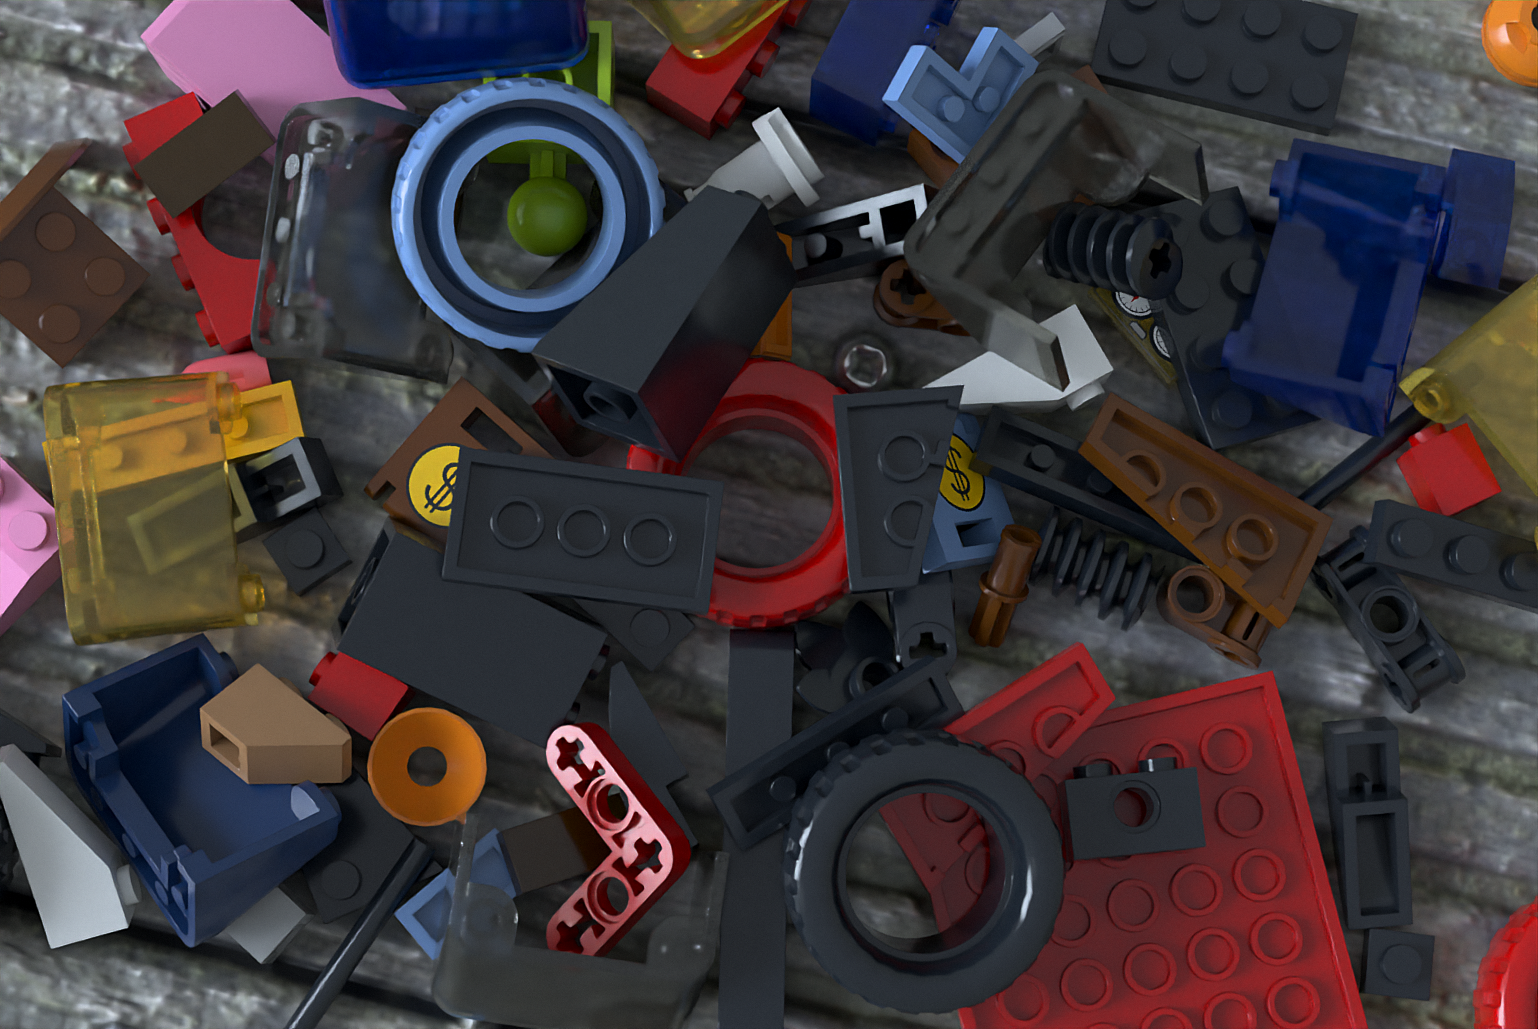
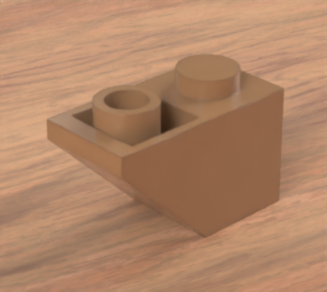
M259 663L200 708L202 747L247 784H294L307 780L313 783H343L352 775V737L344 724L331 714L323 715L304 700L299 689L290 680L284 677L276 678Z

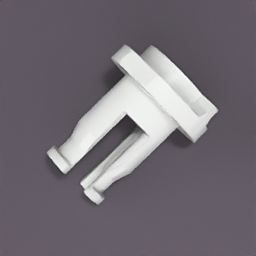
M778 107L752 122L761 140L717 169L706 183L694 191L691 188L684 191L688 202H690L707 185L732 193L736 190H743L758 197L766 205L767 209L779 204L796 192L804 205L809 207L820 199L813 184L825 176L795 129Z

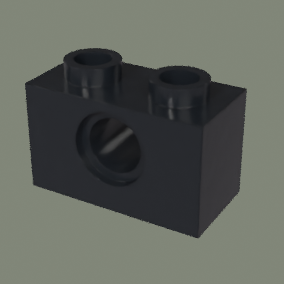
M1177 757L1138 761L1139 773L1113 775L1112 763L1073 767L1074 779L1064 780L1058 784L1066 861L1093 860L1206 847L1197 767L1178 769ZM1123 790L1136 792L1145 802L1146 816L1137 827L1123 824L1115 815L1114 801Z

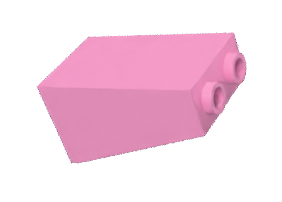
M173 0L140 36L165 75L187 94L193 91L207 111L238 89L277 140L274 145L260 154V156L331 217L341 206L349 208L355 204L367 190L370 184L368 176L383 159L391 162L398 157L410 141L411 132L409 131L412 129L413 121L407 107L290 0Z

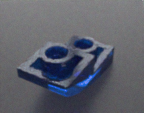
M1457 148L1452 149L1437 209L1446 212L1430 274L1442 279L1494 289L1498 288L1512 218L1515 187L1514 160Z

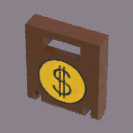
M461 376L368 482L363 491L375 501L393 485L396 490L385 501L382 509L390 516L446 545L460 447L488 450L466 430L474 424L483 412L524 448L518 455L558 459L468 379Z

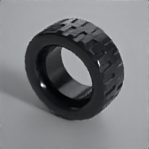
M901 728L894 729L889 734H874L861 739L858 745L850 749H843L832 757V761L823 770H818L810 779L809 786L804 794L798 797L791 811L792 819L789 827L785 828L782 841L784 859L780 862L781 880L785 890L784 899L790 917L801 940L819 965L839 985L851 994H859L866 1002L882 1009L887 1007L894 1008L904 1014L933 1013L934 1015H940L984 1003L989 997L997 993L1001 994L1012 986L1022 973L1027 972L1037 961V956L1043 947L1048 944L1055 930L1054 925L1063 906L1065 896L1063 894V885L1066 879V860L1062 857L1061 847L1063 841L1059 827L1051 819V809L1044 797L1034 788L1032 782L1002 755L973 739L934 728H926L925 730ZM936 793L959 799L970 805L978 815L986 831L990 848V868L987 882L980 898L971 911L947 930L920 938L890 936L865 924L855 914L846 887V864L849 850L863 824L884 805L911 794Z

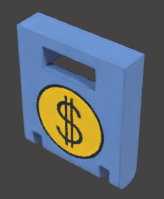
M960 413L956 417L921 565L924 574L992 563L1001 539L1002 529L1006 525L1014 524L1000 482L968 469L981 431L975 416L970 413ZM979 523L960 533L964 544L963 547L955 526Z

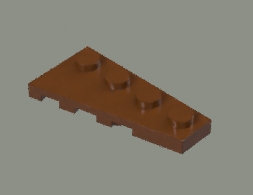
M1111 392L1102 403L1078 452L1266 619L1280 629L1292 614L1334 519Z

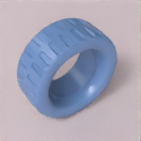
M533 77L498 79L469 88L457 94V97L448 103L441 105L430 115L428 121L421 128H418L410 140L404 157H401L396 171L394 189L392 190L391 214L395 246L406 275L417 293L441 319L451 325L456 331L468 338H475L490 347L501 350L506 347L515 349L518 352L531 353L538 341L666 224L663 219V208L666 206L664 189L658 180L657 175L659 171L656 163L647 151L642 138L618 112L601 99L578 87L556 80ZM540 139L552 141L571 148L586 162L597 180L603 202V222L599 239L584 264L576 272L556 284L531 290H519L500 286L474 271L460 252L454 231V208L458 191L473 166L494 149L519 140Z

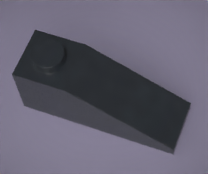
M919 184L773 225L776 232L789 235L792 238V265L799 277L793 289L879 276L884 273L890 264L900 259L911 258L914 260L944 262L965 256L955 195L926 184Z

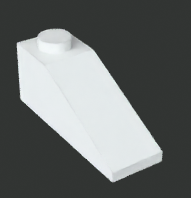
M1076 304L923 388L964 385L957 414L987 415L992 406L1013 414L1053 412L1066 404L1074 412L1105 394L1101 385L1106 383L1114 369Z
M15 744L1 747L0 797L51 949L128 928L136 907L135 903L141 902L142 899L138 877L130 864L123 866L117 846Z

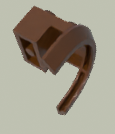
M88 137L55 142L0 202V314L62 369L151 275L54 187L56 182L92 143Z

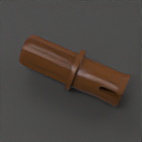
M1016 524L1006 525L1002 529L1001 539L990 570L981 574L978 584L982 593L968 630L969 635L975 639V644L980 647L990 646L999 648L1003 645L1018 604L1027 600L1029 588L1026 581L1036 553L1042 544L1041 536L1028 527Z

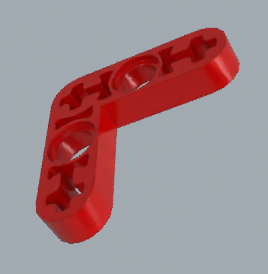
M589 721L559 727L550 736L546 748L547 762L552 773L613 851L562 905L548 923L546 932L548 948L552 956L560 964L569 968L587 965L606 956L684 874L689 866L691 857L690 843L684 831L608 733L598 724ZM577 741H582L585 747L580 754L583 761L581 764H578L574 758L579 751L576 744ZM605 769L606 772L604 775H600L597 770ZM613 785L623 789L628 797V813L623 820L617 819L608 807V792ZM658 841L663 848L658 855L661 864L647 867L641 871L637 866L645 864L654 855L656 848L653 842ZM612 877L624 883L628 891L629 901L624 912L617 911L608 899L607 888ZM595 919L599 924L590 926L580 938L582 946L579 947L574 940L579 933L576 925Z

